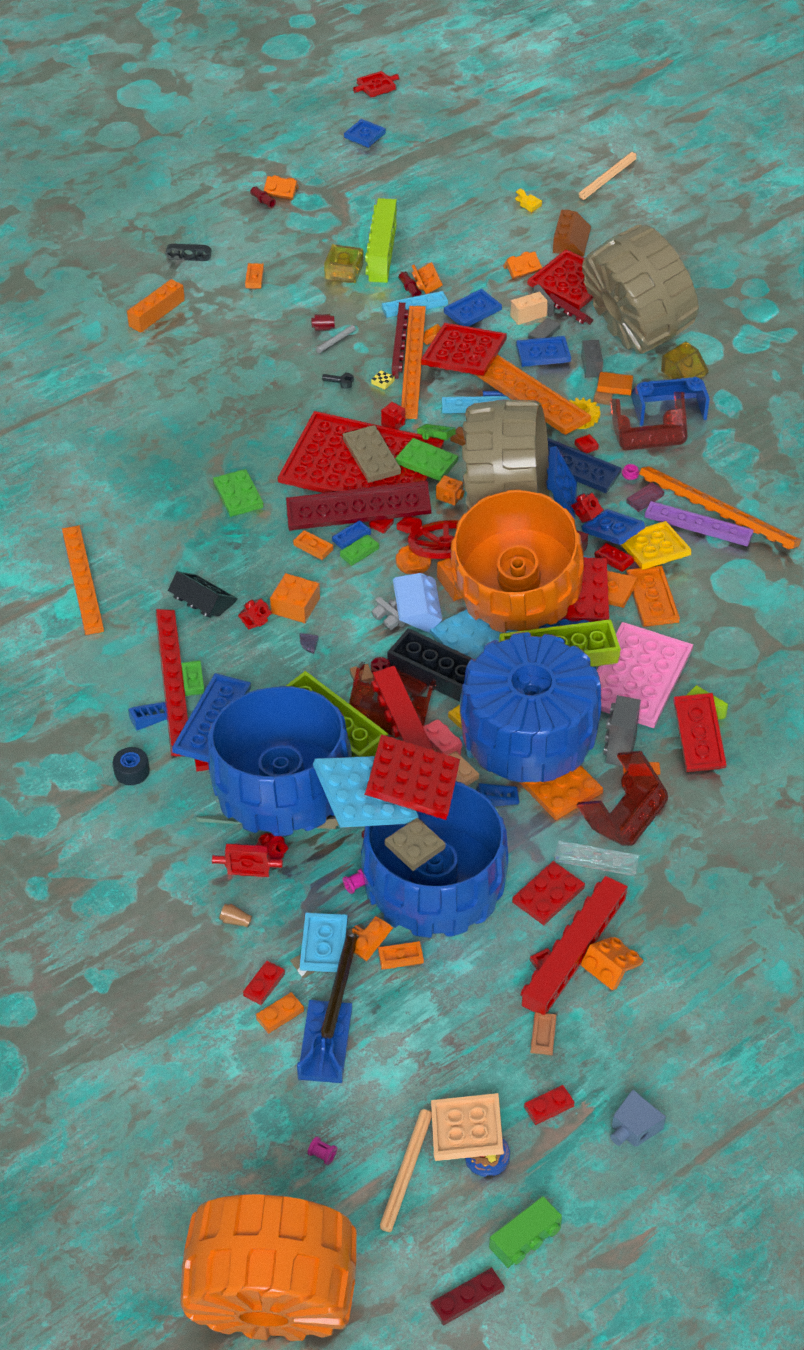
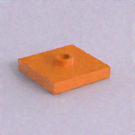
M607 571L609 605L624 608L638 582L637 577Z

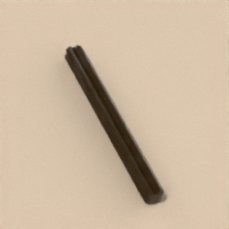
M348 935L345 937L321 1030L323 1038L331 1039L334 1035L355 951L356 937Z

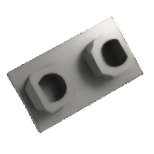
M381 597L375 600L377 606L371 611L374 618L380 620L386 615L387 618L383 623L389 630L394 629L397 625L401 628L405 625V622L399 620L396 600L393 601L391 599L388 603Z

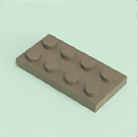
M375 425L343 434L346 446L368 483L401 474L400 466Z

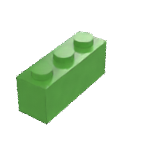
M542 1196L490 1236L489 1248L507 1268L513 1264L517 1265L525 1258L529 1251L537 1250L547 1237H553L560 1231L562 1215Z

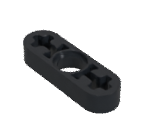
M169 244L165 255L171 260L208 261L211 258L212 249L207 245ZM190 250L193 254L188 255L184 251Z

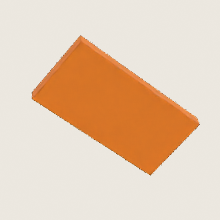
M654 566L643 570L641 568L626 570V575L637 577L638 580L632 595L642 626L679 623L680 617L663 567Z

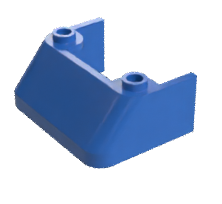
M698 377L641 382L632 389L631 399L640 426H643L645 402L688 398L697 399L703 420H707L710 398L704 381Z

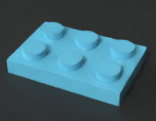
M305 913L300 958L301 971L337 972L347 933L348 915Z

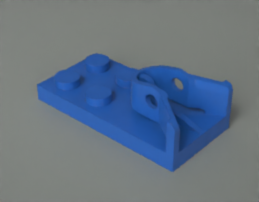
M309 1000L300 1062L297 1063L298 1080L331 1083L343 1082L352 1003H341L334 1035L331 1039L321 1036V1030L329 1001Z

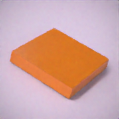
M600 372L597 391L630 396L633 376Z

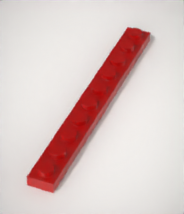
M156 609L155 616L171 756H182L172 753V747L188 721L175 610Z

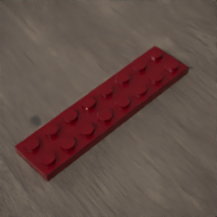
M428 481L286 498L289 531L351 524L357 521L367 522L432 514Z

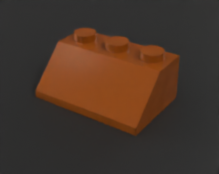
M561 210L553 239V253L560 254L567 249L584 257L591 225L577 211Z

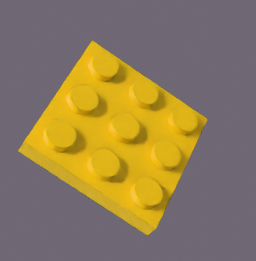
M666 521L645 527L637 535L632 536L625 543L621 544L626 552L634 557V561L642 570L691 555V548Z

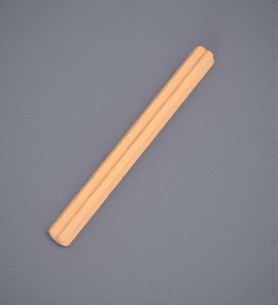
M630 152L579 192V198L585 200L636 160V153Z
M422 1109L419 1113L380 1223V1229L383 1231L391 1232L432 1118V1112Z

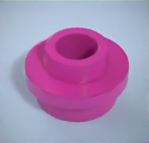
M627 464L622 469V476L625 479L634 480L639 477V469L634 464Z

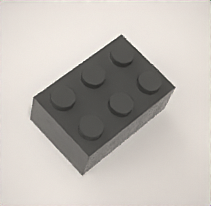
M617 695L616 703L611 704L610 714L612 716L607 719L606 729L609 730L606 731L605 742L608 743H605L603 755H607L606 763L624 767L630 766L637 737L640 699Z

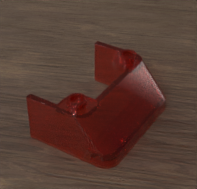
M674 392L675 409L667 410L664 413L663 424L630 428L628 417L621 415L620 399H610L612 424L619 446L624 450H637L685 443L688 433L684 392Z
M361 662L356 669L349 704L387 732L388 735L393 736L392 724L387 722L385 718L384 707H380L378 700L373 699L374 692L371 684L361 681L365 662ZM434 679L429 685L427 697L418 696L412 701L422 726H425L437 682Z
M642 751L623 752L616 755L626 770L621 778V785L626 794L611 813L608 812L601 800L578 802L576 804L595 832L622 846L634 845L668 801L666 788Z

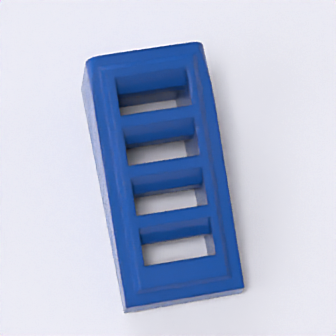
M165 702L128 709L129 718L136 731L167 720Z
M478 783L476 791L483 793L493 802L494 807L517 805L520 802L517 787Z

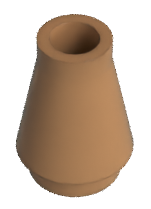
M224 904L219 919L226 924L248 928L252 916L233 904Z

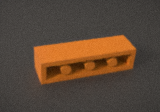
M170 279L127 311L129 327L141 333L185 301L183 285Z

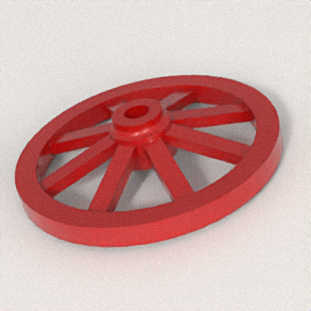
M459 520L437 521L418 527L408 536L410 551L425 558H451V541L455 536L449 535V529H457ZM443 529V536L437 537L431 533V531ZM424 535L425 537H427L428 539H430V540L433 541V542L423 541V540H417V539H418L420 536Z

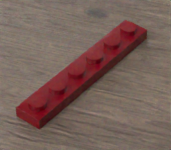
M399 302L392 359V375L395 376V379H399V372L403 370V362L400 361H404L405 341L403 340H406L407 320L405 319H408L409 309H406V303Z

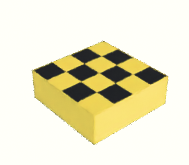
M381 370L371 379V384L386 390L395 381V376Z

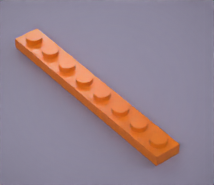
M80 525L62 528L85 635L104 632Z

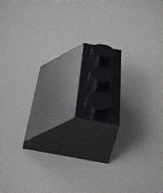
M176 571L168 589L169 592L174 594L173 597L175 599L188 602L187 606L202 610L201 614L209 618L211 616L219 617L238 599L196 574Z

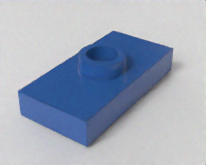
M357 521L332 536V541L343 550L363 536L371 535V529L363 522Z

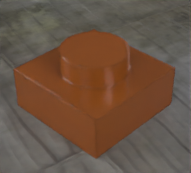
M459 426L456 429V434L450 437L451 442L461 446L466 444L463 427Z

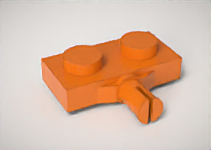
M377 916L374 917L365 930L358 925L354 926L356 929L353 928L352 932L359 936L355 943L354 954L367 962L393 928Z

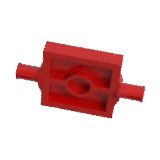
M383 71L357 78L359 86L353 87L354 93L364 91L370 98L396 90V84L393 81L399 80V75L388 76Z
M238 843L226 844L225 856L212 855V864H224L228 875L269 877L270 867L283 868V859L270 858L268 846L241 845Z

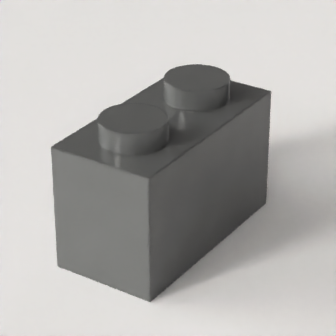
M599 340L582 341L581 358L585 378L599 377L600 372L603 370V358Z

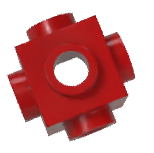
M593 492L587 495L585 493L580 494L575 498L576 502L571 505L582 523L592 520L604 511Z
M251 599L244 605L245 608L238 616L249 630L264 625L272 612L267 603L262 599L255 601Z
M272 833L261 835L256 845L268 846V855L271 859L281 860L284 857V853L289 849L282 836H273Z

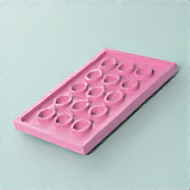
M622 622L616 633L621 648L618 663L601 665L597 669L601 683V711L610 714L611 704L616 703L617 695L640 699L638 723L655 728L693 650V644Z

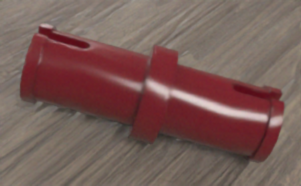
M257 186L251 188L250 194L256 197L260 203L266 204L269 208L275 206L276 200L270 197L266 191L260 190Z
M406 271L401 272L398 278L404 284V289L409 291L412 297L422 295V292L416 286V282L410 278Z

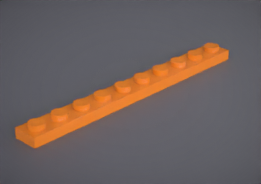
M409 306L401 407L405 408L406 419H418L426 306Z
M650 466L643 467L640 470L639 474L644 476L646 481L656 482L659 484V487L667 490L670 489L677 496H685L689 498L690 502L701 504L708 511H716L720 513L721 517L732 519L739 526H747L754 530L753 533H761L770 541H778L782 543L784 548L793 549L800 546L801 539Z

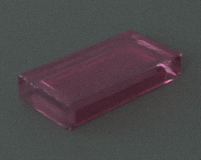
M651 482L628 497L626 503L640 512L649 506L651 501L655 502L663 497L664 491Z

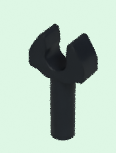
M347 372L342 376L323 374L322 380L340 383L341 388L347 389L352 387L354 376Z

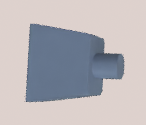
M632 1090L613 1116L612 1127L615 1132L610 1135V1138L618 1146L625 1140L629 1141L633 1146H639L664 1129L666 1116Z

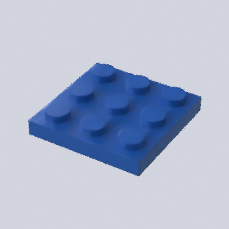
M557 446L550 448V455L548 456L549 468H547L548 480H546V486L549 491H552L555 502L566 508L575 519L576 514L571 505L576 502L577 482Z

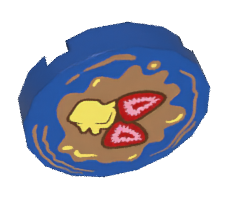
M503 1139L504 1154L465 1158L467 1167L479 1176L499 1175L509 1164L510 1149L507 1142Z

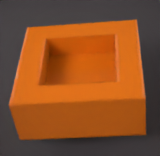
M439 324L425 330L423 342L426 345L432 343L441 329Z

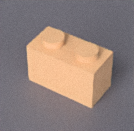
M539 291L511 300L510 316L517 325L547 316V299Z

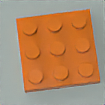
M581 765L576 770L570 771L552 781L519 782L555 821L603 794V787Z

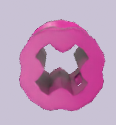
M362 868L358 869L357 873L342 878L344 886L350 894H353L356 889L365 886Z
M317 1136L310 1143L307 1154L309 1156L314 1155L322 1159L324 1164L329 1165L333 1161L338 1148L335 1145L330 1146Z

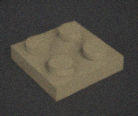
M418 818L385 839V845L412 871L445 849V842Z

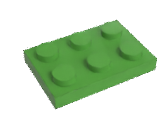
M412 438L395 460L400 466L440 481L458 462V455Z
M246 469L213 478V483L230 517L264 508L263 501Z

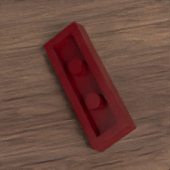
M550 294L549 297L554 302L555 308L559 310L563 308L565 309L563 311L570 317L572 315L576 316L575 320L581 324L586 322L591 325L594 319L554 294Z
M491 1267L433 1300L431 1308L444 1326L504 1291L505 1286Z

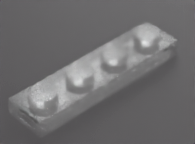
M558 840L554 861L636 876L640 855Z

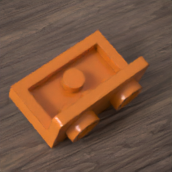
M276 175L272 177L267 176L264 191L269 196L294 200L296 189H299L297 180L293 178L284 179Z
M535 251L531 253L524 252L518 257L511 256L506 259L503 265L504 269L508 268L512 279L526 276L542 269Z
M432 262L420 269L412 265L414 271L411 273L417 281L416 284L420 291L423 289L426 294H429L443 285Z

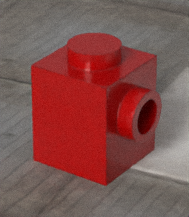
M392 401L381 410V426L399 430L405 425V408Z

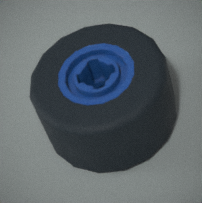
M127 747L118 751L113 757L114 774L120 783L136 785L148 777L150 771L147 754L142 749Z

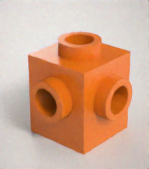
M444 475L436 485V499L455 506L464 497L465 490H463L462 481Z

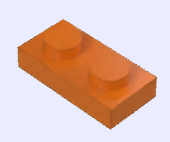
M248 263L245 288H262L264 264Z
M305 530L293 540L294 546L321 560L333 551V544Z
M420 941L378 947L381 970L424 964Z
M290 992L257 1013L256 1020L269 1034L304 1012V1006Z

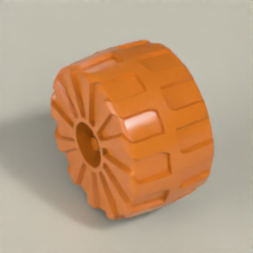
M507 490L506 492L484 497L467 513L462 515L457 523L455 538L451 541V569L458 597L464 599L468 614L475 620L480 618L488 623L492 630L506 633L507 630L525 631L539 629L540 626L545 624L552 625L557 623L567 614V608L577 601L581 592L584 553L581 536L576 531L575 520L566 508H563L552 500L551 497L542 493Z
M247 1194L225 1196L204 1202L192 1214L182 1262L181 1307L185 1315L199 1325H207L214 1331L228 1335L238 1331L250 1339L267 1340L270 1336H285L289 1341H304L306 1335H315L322 1338L333 1335V1329H344L349 1322L356 1279V1228L352 1225L349 1218L341 1212L322 1204L298 1198Z

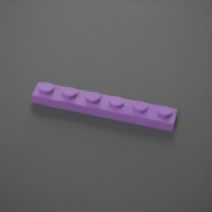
M653 501L650 502L645 512V518L659 522L666 521L669 525L747 547L754 532L753 529Z

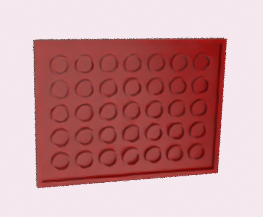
M314 411L278 476V483L321 493L421 482L427 481L429 477L400 466L401 474L368 483L346 446L343 434L375 424ZM375 425L394 458L400 454L412 438L440 449L444 447V440L430 437L424 440L420 434Z

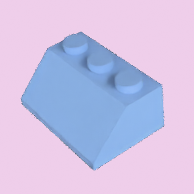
M422 573L395 577L393 579L399 620L429 633L431 628H434L443 620L436 580Z

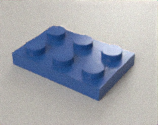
M483 289L444 307V313L458 325L467 327L502 310V304Z
M565 336L516 341V348L522 367L571 362V354Z
M606 509L581 527L584 533L621 545L643 530L645 524L644 521Z

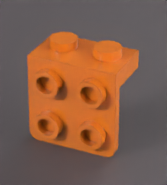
M609 937L590 944L580 965L611 990H615L625 972L641 966L644 960L639 957L637 952L626 947L620 939Z

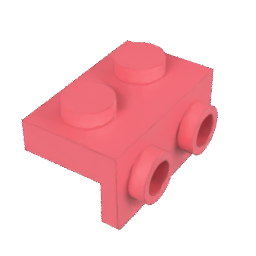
M437 719L423 726L432 747L437 752L449 755L456 751L461 755L462 742L459 737L449 730L447 725Z

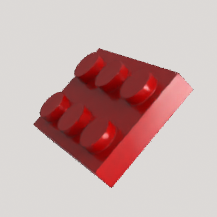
M552 861L512 897V903L544 926L585 888V883L555 861Z

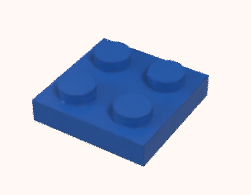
M360 119L344 132V138L369 148L386 133V128Z

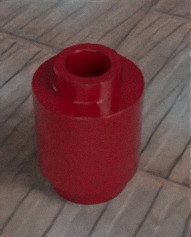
M314 314L315 318H311L312 328H315V331H331V329H335L334 316H330V314Z

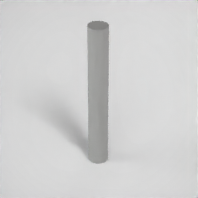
M351 325L318 346L316 351L321 353L354 332L356 330L355 326Z

